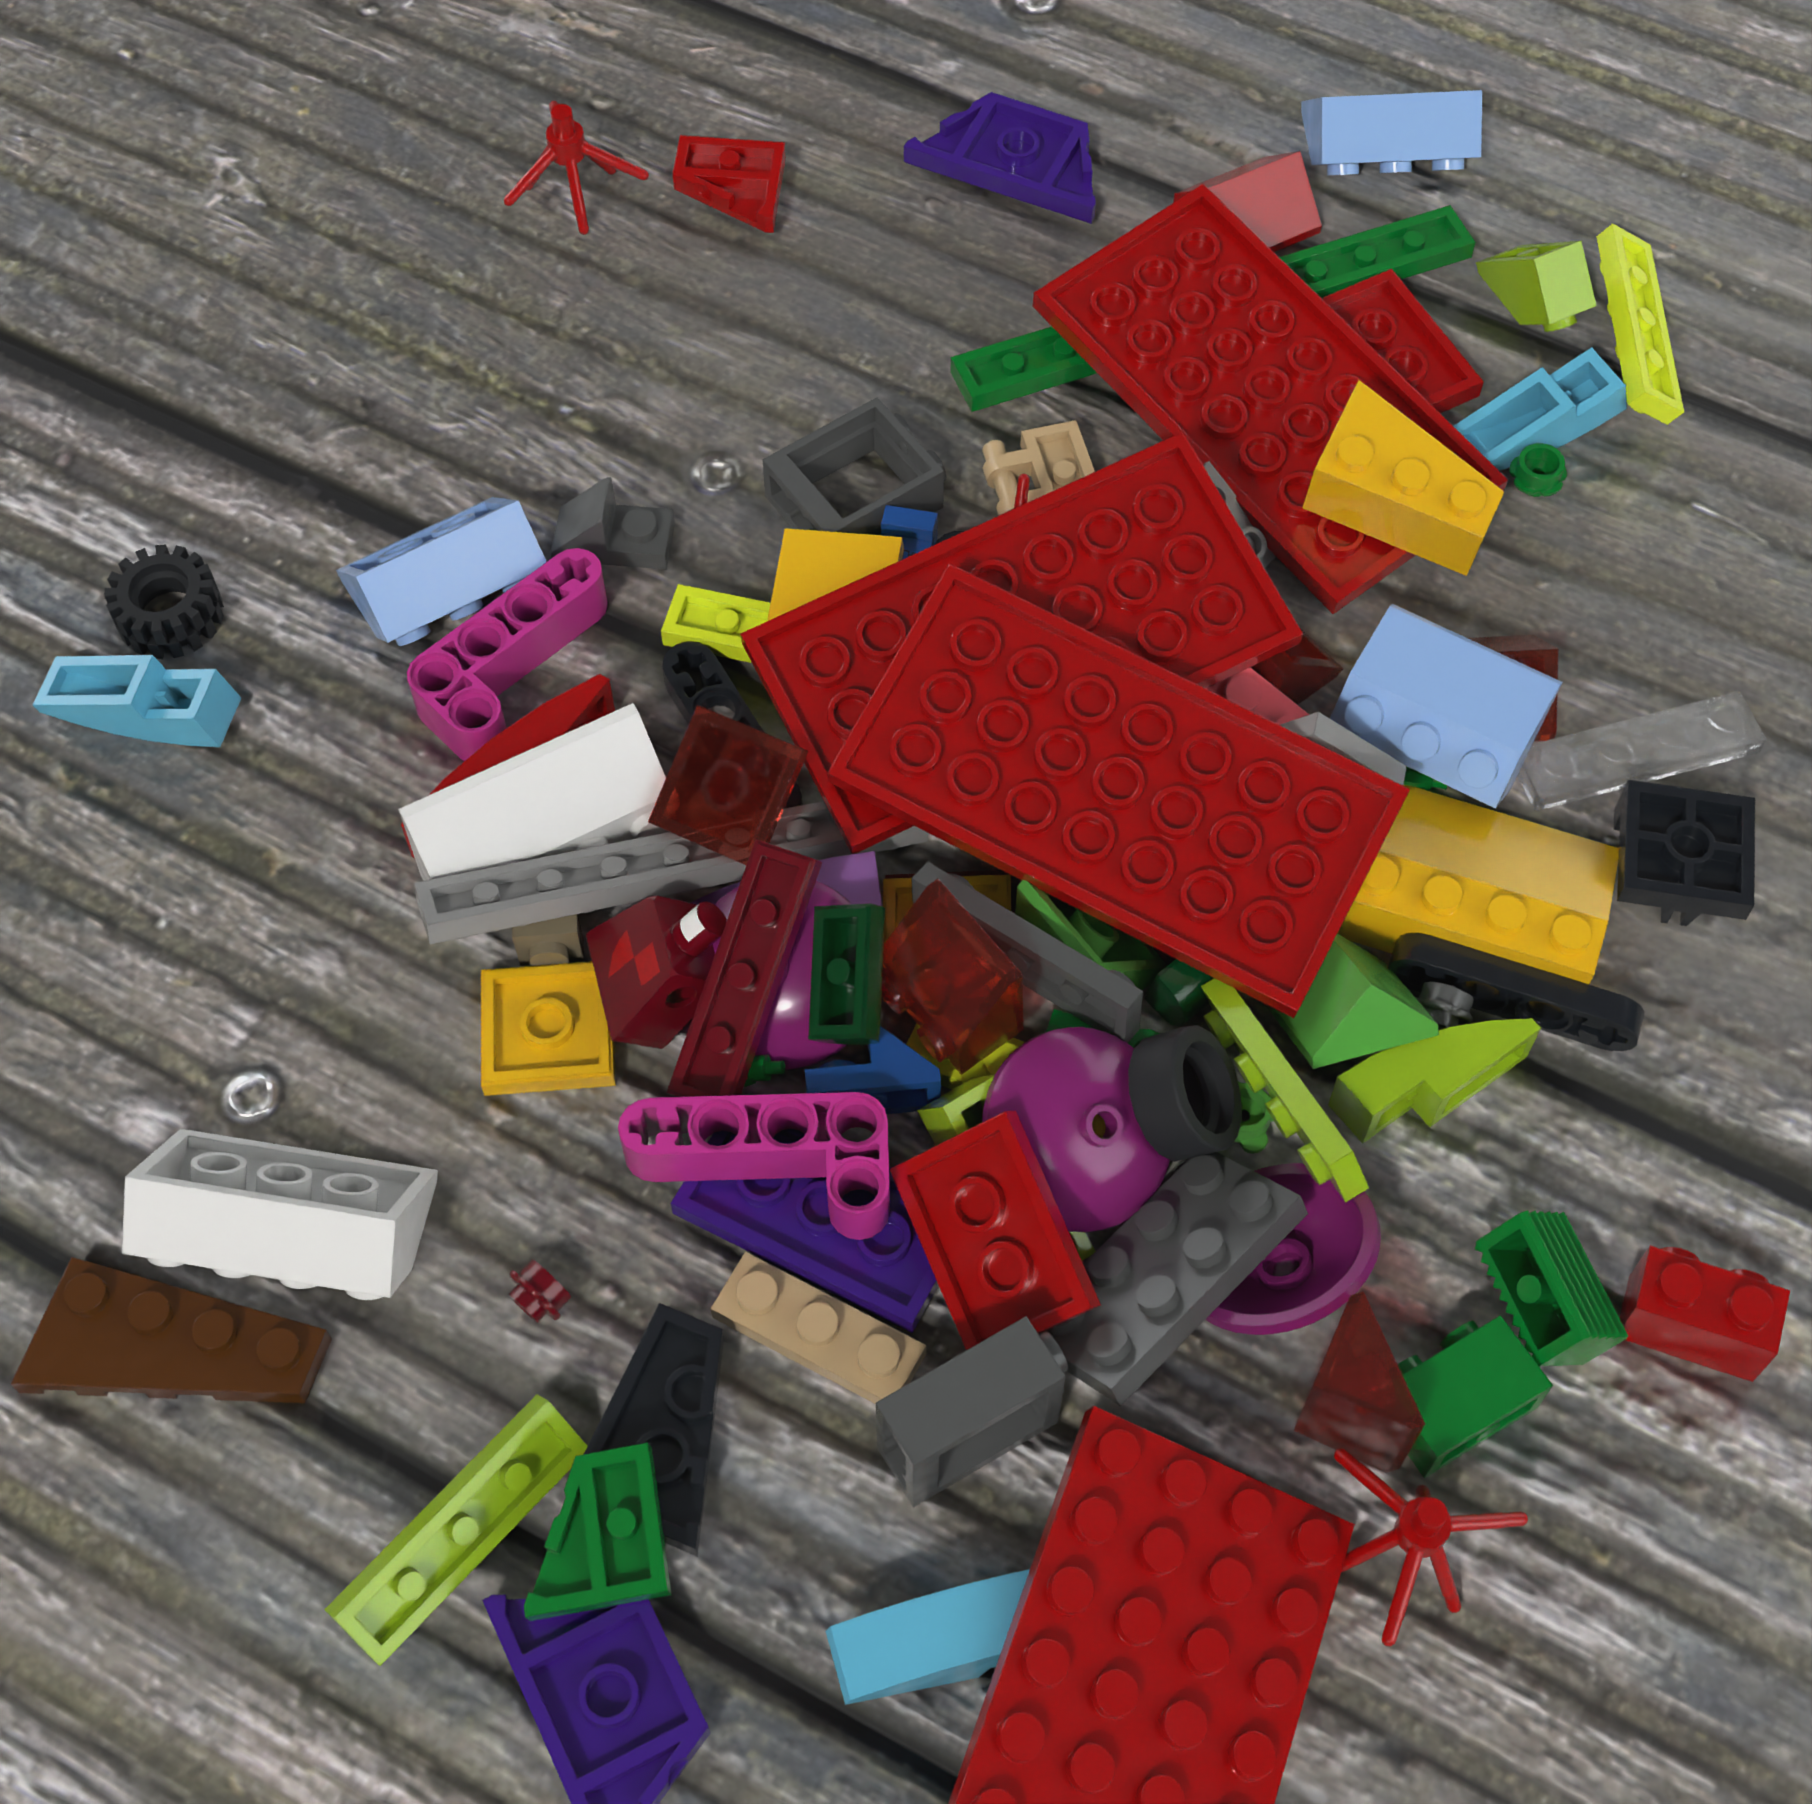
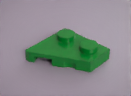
M643 1443L575 1456L564 1488L565 1500L561 1512L554 1518L544 1546L547 1552L533 1593L528 1592L524 1604L525 1618L529 1621L672 1595L653 1454L650 1445Z

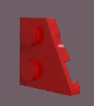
M680 135L672 173L674 190L765 233H774L786 160L785 142Z

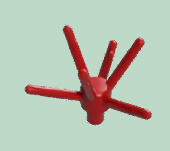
M551 101L549 109L552 123L545 132L547 146L536 163L505 196L504 204L512 206L523 193L534 187L547 167L552 162L566 167L578 230L580 234L586 235L589 232V225L577 164L584 159L585 155L610 175L614 174L616 169L644 181L648 179L649 173L631 162L588 143L584 138L583 127L580 123L573 120L572 108L567 104Z
M1339 1448L1334 1452V1458L1341 1466L1398 1514L1394 1529L1347 1553L1341 1571L1345 1572L1398 1545L1407 1553L1381 1637L1382 1643L1387 1647L1395 1645L1422 1558L1430 1557L1447 1609L1452 1613L1460 1611L1461 1602L1443 1548L1451 1532L1519 1527L1526 1525L1528 1522V1516L1521 1511L1450 1516L1445 1504L1441 1500L1431 1497L1430 1490L1426 1485H1419L1416 1488V1498L1407 1502L1345 1449Z

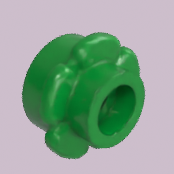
M1535 443L1525 447L1520 455L1512 460L1509 468L1510 475L1515 477V487L1533 497H1548L1556 494L1562 489L1563 483L1561 481H1564L1567 477L1565 458L1562 453L1555 447L1543 443Z

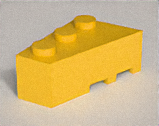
M1358 380L1315 467L1303 509L1467 576L1504 491Z

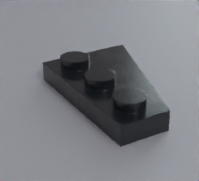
M659 1303L584 1454L648 1443L652 1448L664 1543L698 1557L724 1334L722 1328Z

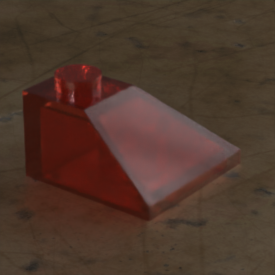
M697 705L648 822L747 865L756 839L770 843L808 751Z

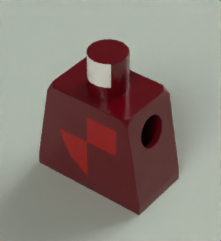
M651 896L591 929L586 934L611 1041L663 1049L693 1018L715 956L713 944L721 938L727 922L725 915L716 905L710 902H701L697 905L662 896Z

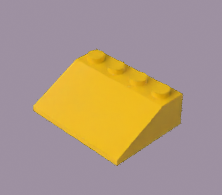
M1403 784L1410 791L1338 934L1349 941L1392 954L1396 940L1400 935L1422 933L1590 984L1595 974L1609 921L1619 860V848Z

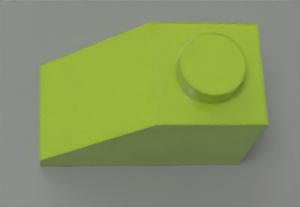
M1582 241L1520 245L1476 262L1479 275L1519 325H1543L1544 332L1555 331L1577 323L1576 314L1597 306Z

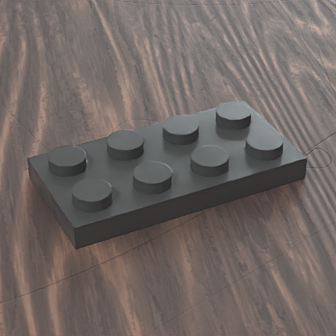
M1218 1152L1190 1158L1083 1264L1101 1305L1038 1335L1040 1336L1048 1332L1054 1338L1067 1361V1372L1121 1406L1306 1217L1308 1212L1301 1196Z

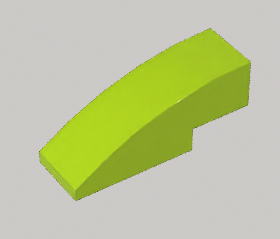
M1532 1018L1490 1020L1438 1030L1439 1035L1383 1050L1337 1077L1328 1106L1362 1144L1412 1108L1431 1127L1527 1058L1541 1027Z

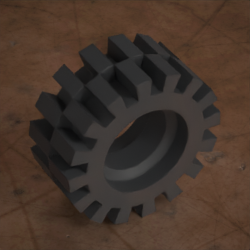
M166 544L155 545L156 555L148 556L146 549L143 548L135 552L139 561L133 564L130 560L124 558L118 563L123 574L112 571L107 579L111 588L104 589V597L115 626L123 642L127 646L132 645L134 651L140 655H144L149 649L151 655L156 659H163L165 649H170L173 658L184 656L181 647L187 644L195 652L203 647L199 636L204 635L212 639L217 633L213 623L221 624L224 616L221 607H224L222 597L208 564H204L202 557L196 552L189 556L186 547L176 545L173 554H170ZM169 592L186 594L177 605L167 610L158 612L144 610L145 606L152 599L161 594Z

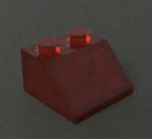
M937 878L924 889L884 943L882 996L897 1014L907 1011L920 1026L917 1029V1034L924 1047L934 1059L942 1062L947 1058L962 1075L1024 1030L1023 974Z

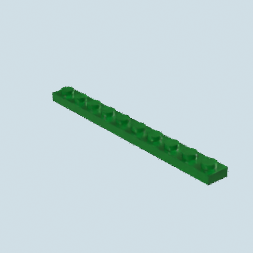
M1451 205L1279 258L1314 292L1323 298L1389 269H1392L1400 279H1404L1472 258L1476 242ZM1052 326L951 357L950 373L971 412L1097 374Z

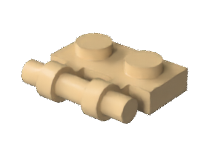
M1076 420L1021 431V450L1006 452L1004 443L1000 440L989 441L982 448L986 460L983 465V472L987 484L996 490L999 498L996 506L998 516L1014 509L1017 480L1021 474L1025 473L1031 476L1035 489L1028 491V503L1095 472Z

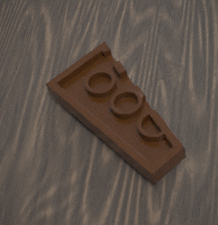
M71 1257L10 1384L18 1393L44 1394V1390L75 1391L77 1395L107 1396L108 1392L145 1393L149 1398L177 1399V1395L213 1396L215 1400L305 1403L332 1338L328 1331L323 1328Z

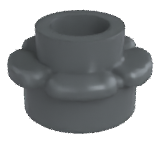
M1438 982L1423 983L1419 998H1415L1438 1023V1030L1471 1024L1473 1022V1017L1469 1014L1474 1001L1471 995L1447 984Z

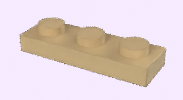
M747 1252L743 1254L710 1308L713 1319L874 1404L909 1384L926 1356L925 1344Z

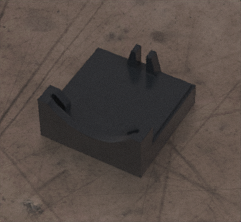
M1628 780L1614 809L1613 830L1620 831L1617 901L1661 907V923H1668L1674 911L1681 912V926L1689 925L1700 914L1746 920L1754 907L1755 798Z

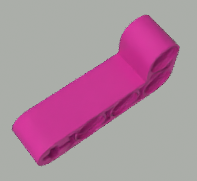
M579 548L567 549L557 554L422 652L410 663L407 670V680L419 718L461 760L465 761L491 738L507 728L501 703L497 696L605 615L608 602L601 562L597 556L588 550Z
M840 1092L646 1098L637 1100L629 1105L620 1116L618 1131L626 1165L633 1175L644 1181L676 1182L826 1177L829 1217L831 1224L838 1233L856 1240L872 1238L881 1232L888 1222L890 1213L888 1119L883 1105L878 1099L869 1094ZM855 1127L866 1128L873 1133L870 1138L860 1142L848 1141L841 1136L848 1129ZM787 1129L798 1130L805 1134L802 1139L791 1144L779 1143L773 1139L777 1133ZM727 1131L736 1135L734 1140L726 1145L715 1146L705 1142L707 1137L714 1132ZM689 1133L691 1145H684L682 1134ZM656 1135V1144L648 1145L649 1137ZM854 1190H865L875 1196L872 1202L859 1207L851 1206L842 1200L844 1195Z

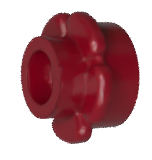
M532 1259L519 1273L513 1269L509 1273V1277L517 1285L508 1293V1296L531 1319L538 1323L546 1314L553 1320H558L561 1317L558 1311L572 1296L539 1263Z

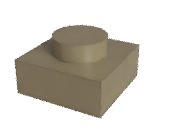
M578 914L531 923L525 926L512 927V939L520 966L584 961V938Z

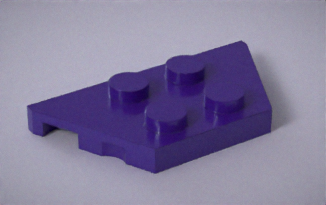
M990 92L973 102L966 111L956 112L940 121L939 133L922 143L916 137H913L904 145L905 163L1090 224L1095 219L1096 199L1093 196L1092 188L1093 169L1092 159L1089 155L1090 140L1087 122Z
M506 1594L491 1595L483 1599V1604L571 1804H659L711 1732L649 1599L529 1621L525 1618L524 1604L526 1599H508Z

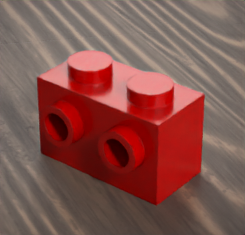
M1650 1245L1629 1275L1620 1314V1320L1628 1334L1625 1341L1753 1382L1778 1355L1790 1290L1770 1284L1766 1277L1754 1271L1745 1269L1729 1271L1701 1262L1694 1253L1682 1248H1657Z

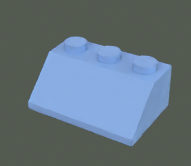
M1482 90L1321 97L1301 102V114L1311 165H1327V176L1359 174V163L1379 162V173L1412 172V161L1432 160V171L1464 169V158L1481 157Z
M491 497L337 569L336 572L375 636L387 643L396 640L398 646H403L428 635L431 632L428 623L449 614L453 621L477 612L484 607L481 598L499 589H502L503 593H505L547 561L519 500Z
M1392 604L1352 668L1330 719L1407 767L1496 809L1510 792L1563 682Z

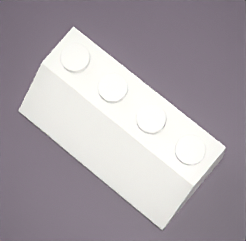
M633 703L398 809L420 875L424 881L666 833L668 830L677 827L672 791L640 714Z
M179 1129L125 1176L122 1254L145 1257L151 1264L161 1267H175L188 1264L212 1268L216 1274L228 1278L254 1275L278 1279L284 1286L295 1289L321 1286L345 1290L349 1296L361 1300H375L382 1297L391 1298L412 1271L436 1187L438 1170Z

